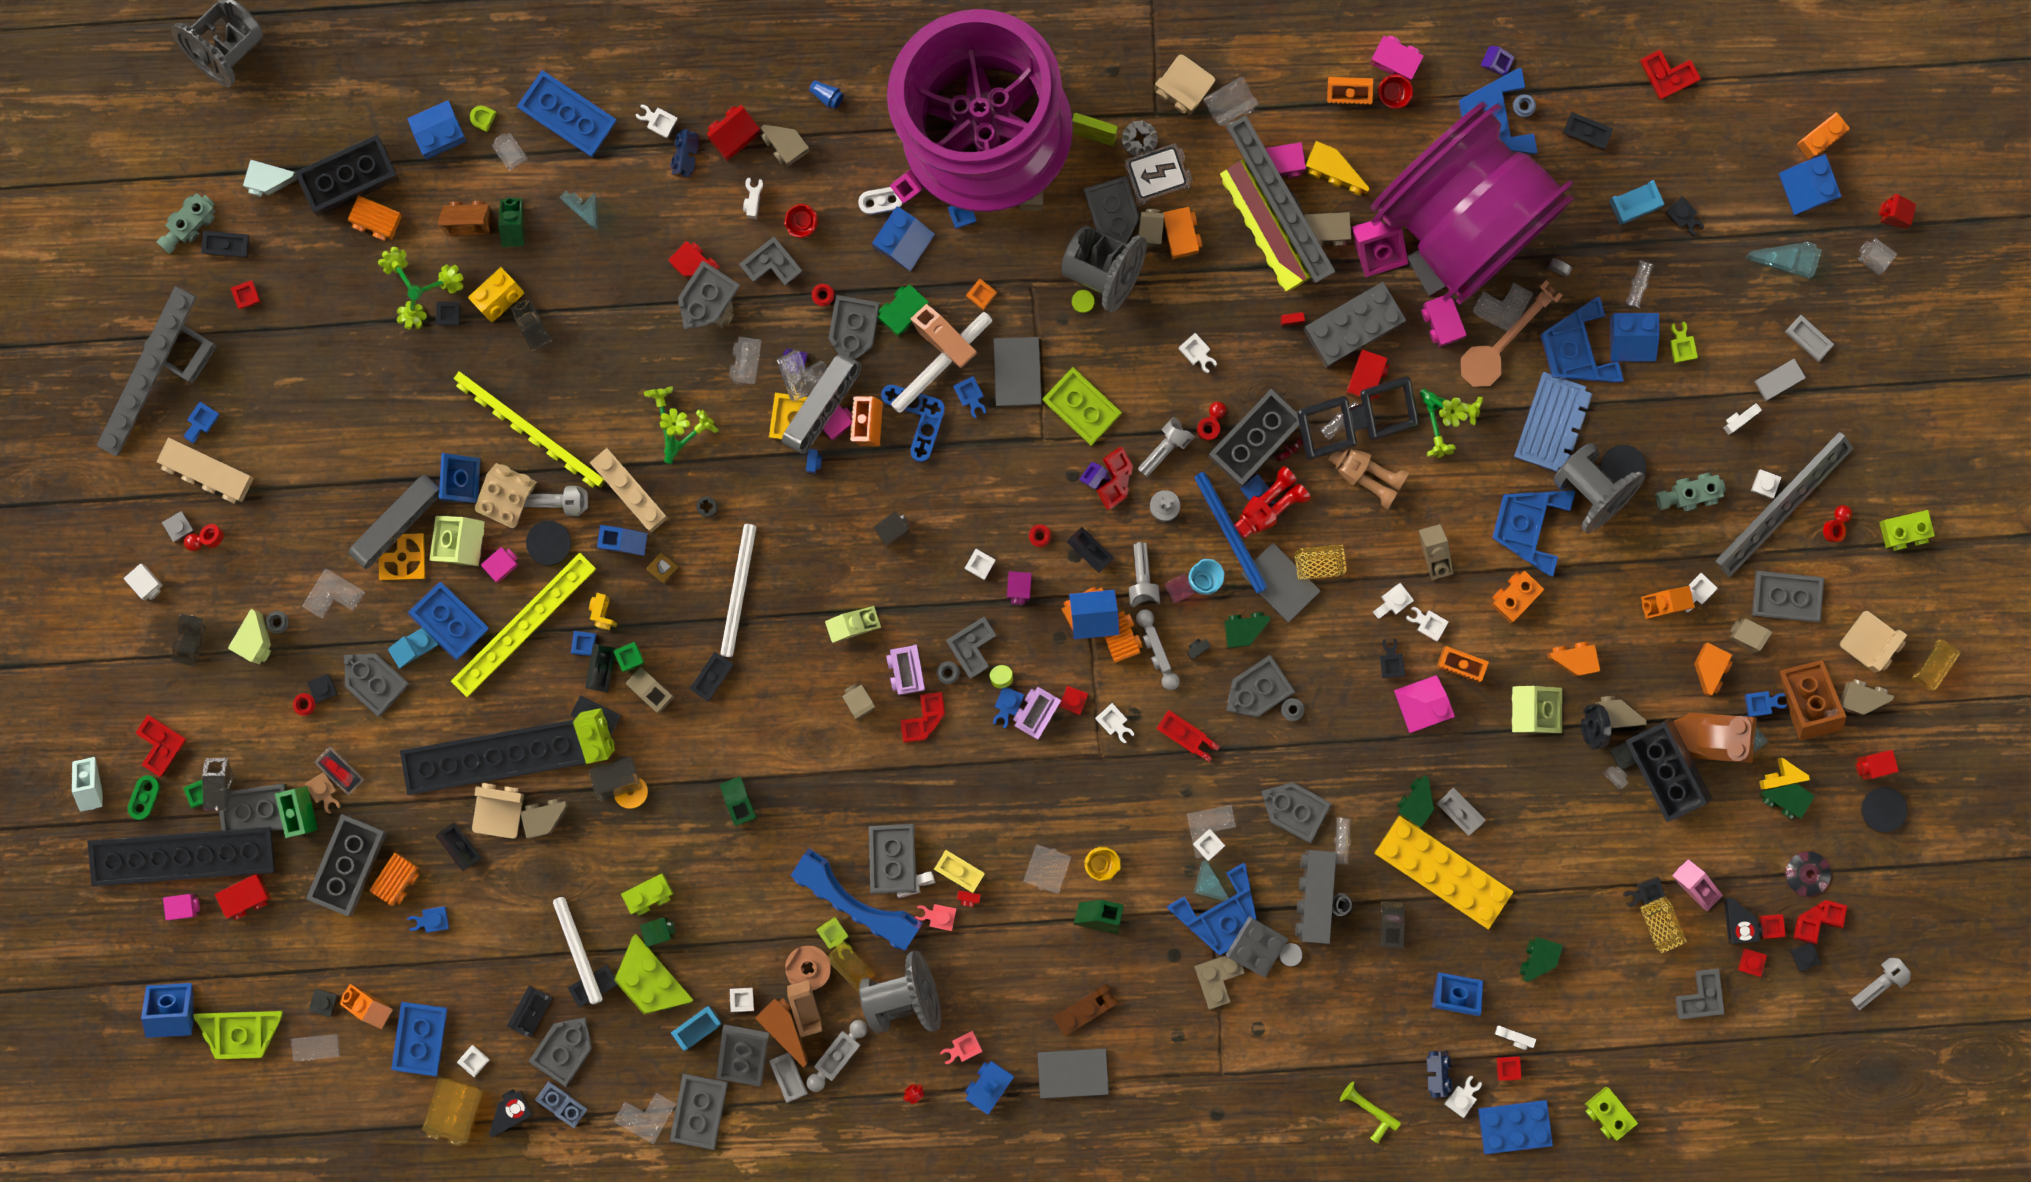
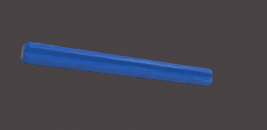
M1201 472L1197 474L1195 481L1256 593L1265 591L1267 585L1206 473Z

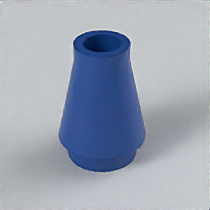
M817 80L809 88V92L814 94L828 108L836 109L844 97V93L840 92L839 88L820 83Z

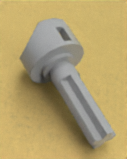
M1174 416L1162 428L1167 438L1159 444L1138 468L1146 477L1174 449L1175 445L1185 449L1195 438L1189 431H1183L1181 422Z
M566 486L564 494H530L526 499L524 507H563L566 516H579L588 508V493L580 486Z
M1162 490L1152 497L1150 511L1156 520L1168 522L1178 515L1180 501L1173 492Z
M1138 542L1134 544L1137 584L1129 587L1130 606L1135 607L1146 601L1160 604L1159 585L1150 583L1147 543Z
M1888 958L1881 965L1885 969V974L1881 975L1851 999L1859 1010L1890 987L1892 983L1902 988L1910 982L1911 972L1900 959ZM1899 968L1901 971L1894 976L1893 972Z

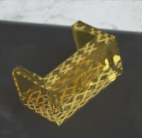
M1343 544L1299 548L1294 553L1298 580L1342 576L1347 571Z
M1943 639L1936 641L1934 644L1936 646L1921 670L1912 677L1913 680L1930 691L1938 688L1961 654V651Z
M1666 897L1659 898L1640 907L1655 947L1661 953L1686 943L1671 902Z

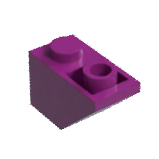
M1009 571L1007 600H1011L1012 605H1024L1025 601L1029 602L1031 573Z

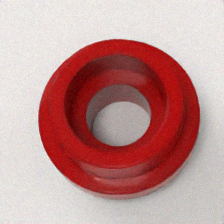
M819 284L812 291V299L818 306H828L834 299V291L827 284ZM826 292L827 298L820 299L819 294Z
M1035 525L1029 531V540L1036 547H1044L1051 540V532L1045 525ZM1042 532L1044 538L1037 540L1035 537L1036 533Z
M302 693L294 698L293 709L298 715L308 716L315 710L316 703L311 695ZM306 700L308 707L302 709L301 702Z
M911 1084L905 1089L903 1099L911 1105L915 1104L925 1095L923 1086L921 1084Z

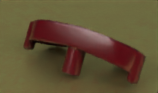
M1298 438V441L1291 449L1287 444L1283 447L1286 452L1274 456L1277 462L1283 461L1294 454L1302 446V440Z

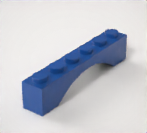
M810 848L805 852L790 875L798 885L807 886L813 890V893L818 898L828 900L835 909L841 912L845 911L851 915V918L856 923L864 924L871 928L870 930L873 934L879 937L883 936L897 949L905 951L923 922L904 910H880L856 900L837 881L828 860Z

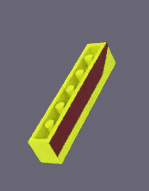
M1240 160L1220 173L1223 185L1234 198L1235 206L1243 214L1246 226L1252 230L1256 244L1266 255V261L1275 271L1280 286L1285 291H1288L1311 278L1310 274L1245 160Z

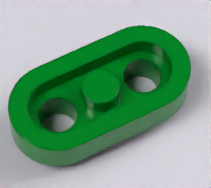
M146 775L138 779L128 804V813L132 818L143 820L150 816L160 791V783L155 777ZM147 783L152 784L151 791L145 789ZM140 804L144 806V811L142 813H139L137 810V807Z

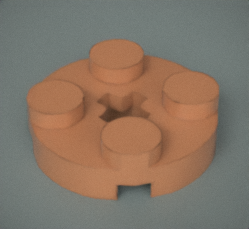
M802 946L795 949L788 956L785 964L786 975L791 984L809 980L813 991L822 987L829 979L831 963L826 953L820 948ZM811 962L813 963L812 968L814 972H809L806 975L803 973L804 968L802 965Z

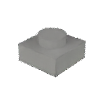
M183 511L162 522L173 542H177L194 532Z

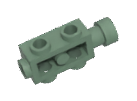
M196 193L194 196H189L183 202V207L180 211L174 212L167 219L168 223L165 226L170 231L165 237L162 235L157 243L167 253L171 254L176 248L175 245L180 240L184 244L187 241L193 242L199 236L198 230L203 225L208 226L215 219L213 215L216 212L213 209L214 203L206 195L201 197ZM200 205L201 209L198 212H194L193 209ZM182 221H184L185 226L183 228H178V225Z
M1710 472L1698 475V480L1690 481L1689 478L1677 480V485L1671 487V492H1657L1655 497L1659 510L1668 509L1671 505L1676 504L1677 509L1683 508L1684 512L1697 509L1696 504L1705 503V506L1718 504V499L1724 497L1723 493L1726 490L1724 481L1719 479V475L1712 476ZM1708 484L1713 486V492L1707 490ZM1687 489L1692 491V497L1686 496L1685 491Z

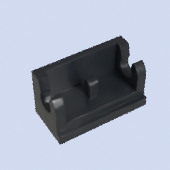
M532 985L528 986L507 1027L531 1038L553 997Z

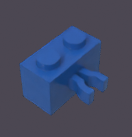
M992 1060L989 1064L984 1062L977 1073L980 1075V1078L976 1083L972 1081L965 1090L967 1094L965 1099L986 1114L990 1113L1014 1077Z

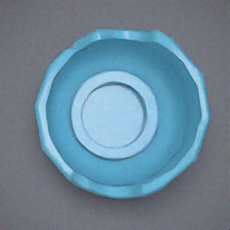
M1202 559L1191 568L1188 582L1191 588L1200 595H1211L1223 584L1225 572L1221 564L1215 560Z

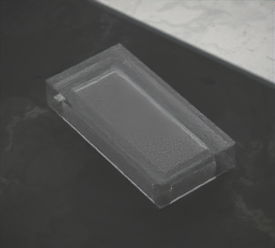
M338 1034L291 1039L293 1062L340 1057Z

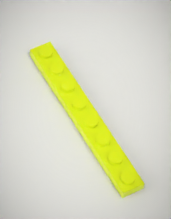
M458 372L454 377L458 382L456 387L466 394L469 391L476 395L474 400L483 407H486L487 404L494 409L492 413L502 421L505 418L511 421L510 427L519 434H522L523 431L530 435L528 439L538 448L542 444L548 449L546 454L556 461L559 458L566 462L564 467L573 474H576L577 471L585 476L583 481L594 488L597 485L601 488L606 482L601 476L461 372Z
M579 553L451 682L466 697H469L596 568Z

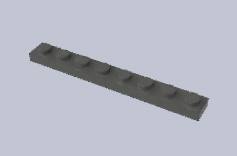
M1245 115L1227 125V131L1314 283L1316 284L1335 273L1334 268L1247 116Z
M179 286L174 287L96 446L115 456H119L198 296Z
M1839 432L1830 440L1821 452L1813 458L1796 478L1783 489L1767 508L1720 555L1715 562L1725 575L1731 577L1854 449L1845 435Z

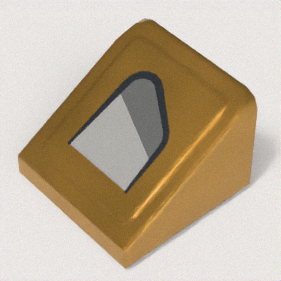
M660 553L646 570L665 584L679 566Z

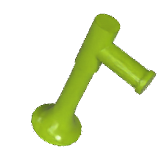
M1351 1082L1342 1093L1340 1102L1343 1100L1353 1101L1382 1122L1373 1136L1370 1137L1377 1144H1379L1380 1139L1389 1127L1396 1131L1400 1126L1401 1122L1359 1095L1354 1089V1082Z

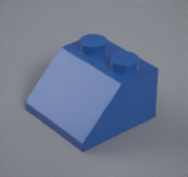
M449 100L407 118L425 159H429L467 142Z
M1826 154L1779 173L1794 215L1834 202L1841 197Z
M896 206L872 242V246L911 272L935 234L915 217Z
M1614 313L1611 315L1610 362L1656 361L1659 342V313Z
M192 983L146 986L141 1016L146 1038L192 1035L194 1022Z

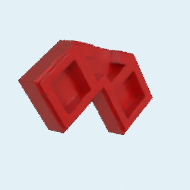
M1118 447L1102 459L1112 476L1111 480L1096 490L1106 509H1112L1127 498L1129 488L1127 486L1129 476L1132 474L1133 465L1123 447Z
M942 692L920 695L923 717L900 720L903 743L926 740L945 716Z
M1825 900L1797 917L1793 939L1817 944L1821 924L1842 929L1844 927L1847 905Z

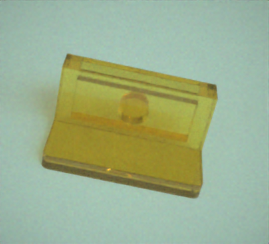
M845 941L827 955L830 964L858 993L861 980L866 977L871 979L875 975L870 967Z

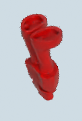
M1283 466L1278 471L1276 482L1259 498L1256 496L1252 497L1244 508L1242 515L1239 516L1240 520L1234 527L1243 538L1246 539L1252 533L1262 532L1277 524V516L1295 502L1304 504L1311 499L1309 492L1302 485L1295 484L1271 508L1268 506L1275 497L1293 485L1297 480L1287 467Z

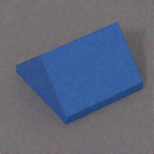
M442 453L440 500L443 502L477 503L480 458Z
M1115 590L1069 594L1074 639L1119 635Z
M1438 972L1432 1007L1480 1016L1483 980Z

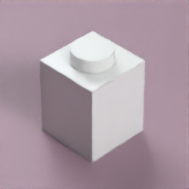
M144 564L138 565L124 578L143 600L155 598L161 592L159 589L163 586Z

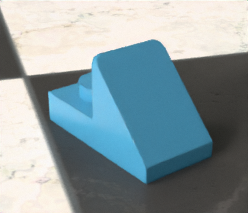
M421 628L408 637H402L388 651L399 669L437 647L438 643Z

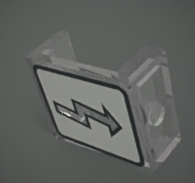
M1176 143L1124 161L1138 206L1146 204L1150 199L1183 188L1185 190L1190 189V182H1193L1189 169L1185 170L1183 161H1185V156L1182 148L1178 149Z

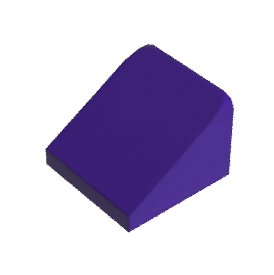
M1489 46L1481 66L1501 76H1505L1515 56L1499 46Z

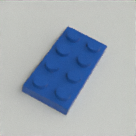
M541 70L517 105L519 110L591 158L617 122L615 118L543 70Z

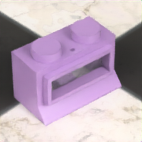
M917 645L890 650L891 655H887L889 669L893 668L895 677L891 678L893 691H897L898 695L925 691Z
M1039 687L1036 690H1030L1025 698V701L1028 702L1024 710L1019 709L1013 719L1017 722L1015 724L1016 728L1037 740L1061 702L1060 699Z

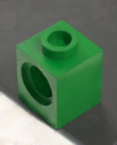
M636 642L614 650L621 670L624 673L645 664Z

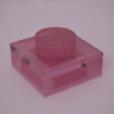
M1185 573L1164 583L1174 604L1195 594Z

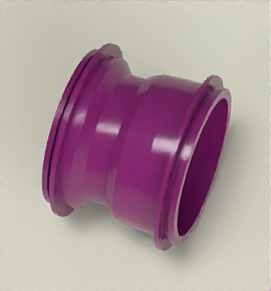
M972 9L959 11L940 17L920 29L905 44L897 56L890 73L887 90L890 118L895 131L903 142L906 158L915 177L936 198L951 206L968 211H1000L1015 207L1032 199L1042 192L1058 175L1071 147L1073 126H1071L1072 113L1066 94L1062 89L1061 75L1056 58L1047 42L1034 28L1014 16L994 10ZM985 71H1005L1020 77L1006 89L995 88L991 91ZM968 75L967 97L958 95L948 99L938 95L950 83ZM1035 93L1037 94L1039 104L1029 123L1013 115ZM997 99H1005L1002 104H995ZM960 106H966V107H967V108H966L964 111H962V112L956 111L957 108L960 107ZM927 114L955 124L948 135L936 144L928 139L926 128ZM983 134H991L990 138L986 140L981 139ZM1001 138L1010 140L1001 145ZM975 143L977 152H962Z
M1484 101L1471 109L1414 160L1370 206L1373 212L1379 211L1371 221L1373 226L1378 225L1383 220L1390 227L1406 226L1420 241L1418 244L1420 256L1438 279L1450 290L1442 299L1445 303L1456 294L1458 296L1456 301L1459 304L1466 301L1575 199L1571 194L1565 195L1574 184L1571 180L1561 187L1529 155L1521 152L1514 154L1500 139L1501 122L1495 117L1502 108L1499 103L1487 111L1488 105Z

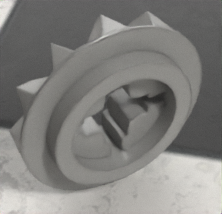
M1143 120L1133 121L1125 127L1122 134L1124 148L1134 156L1150 154L1158 142L1157 131L1152 124ZM1136 130L1141 135H1148L1143 140L1144 147H1142L1139 141H1132L1136 138Z

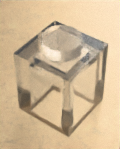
M504 133L494 140L495 143L491 145L509 171L528 159L511 133L507 135Z
M1875 238L1871 242L1867 240L1859 250L1862 254L1858 260L1880 275L1893 261L1897 253Z

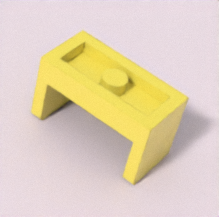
M945 850L934 868L937 872L972 893L985 874Z

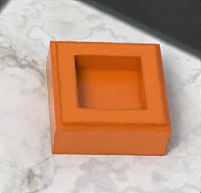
M979 279L966 297L984 311L996 296L997 291Z

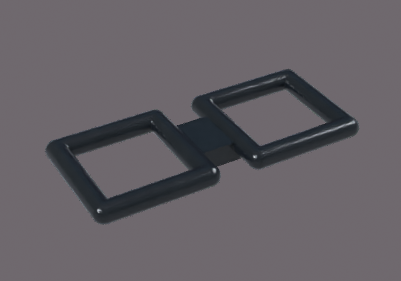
M1406 376L1364 389L1360 392L1362 404L1353 407L1349 406L1346 396H1341L1299 409L1297 415L1307 459L1313 460L1356 446L1355 431L1367 428L1369 438L1377 440L1418 427L1419 418L1411 379ZM1403 387L1410 420L1377 430L1370 397ZM1340 406L1347 439L1314 449L1307 416Z

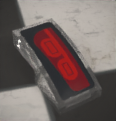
M331 746L314 761L348 796L365 780Z

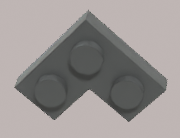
M772 237L739 264L753 283L770 269L785 286L803 272L775 237Z
M982 617L946 640L970 679L989 668L978 647L994 638L996 634L985 617Z
M1718 968L1695 971L1697 994L1675 996L1678 1019L1724 1014Z

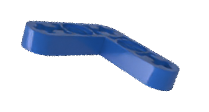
M887 385L881 393L883 402L892 407L891 404L896 398L888 401V396L885 393H890L892 389L899 396L905 388ZM920 393L917 396L920 401L918 407L910 408L907 406L904 411L921 416L910 452L915 461L925 462L931 455L945 408L941 400ZM923 399L928 400L926 405L929 406L937 403L941 411L932 415L930 409L924 408V412H921ZM925 424H930L934 428V433L929 437L921 433V428ZM918 437L924 441H931L930 445L925 443L924 451L927 454L922 455L921 458H918L917 453L914 452L915 448L919 449L922 443L917 441Z

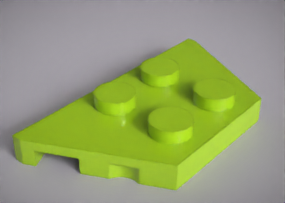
M635 934L631 938L614 981L644 1015L691 1003L693 999Z
M283 1011L194 1014V1019L200 1026L215 1059L262 1058L283 1016Z

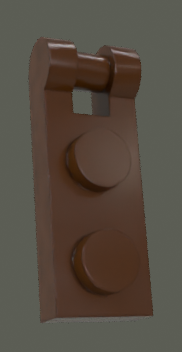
M1107 983L1053 1017L1064 1036L1069 1035L1119 1003L1116 997L1113 998L1110 994V988ZM1099 996H1102L1105 1001L1101 1006L1095 1000Z

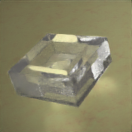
M1611 766L1603 773L1618 789H1623L1629 783L1625 779L1627 775L1619 767L1614 768Z

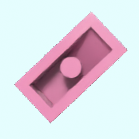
M1687 860L1672 875L1679 885L1706 911L1723 896L1707 874L1690 860Z

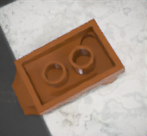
M1688 713L1674 720V724L1693 759L1753 763L1757 718Z

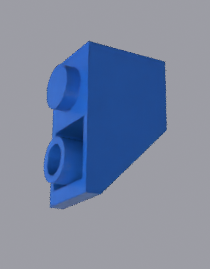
M600 525L597 548L599 550L644 556L648 533Z

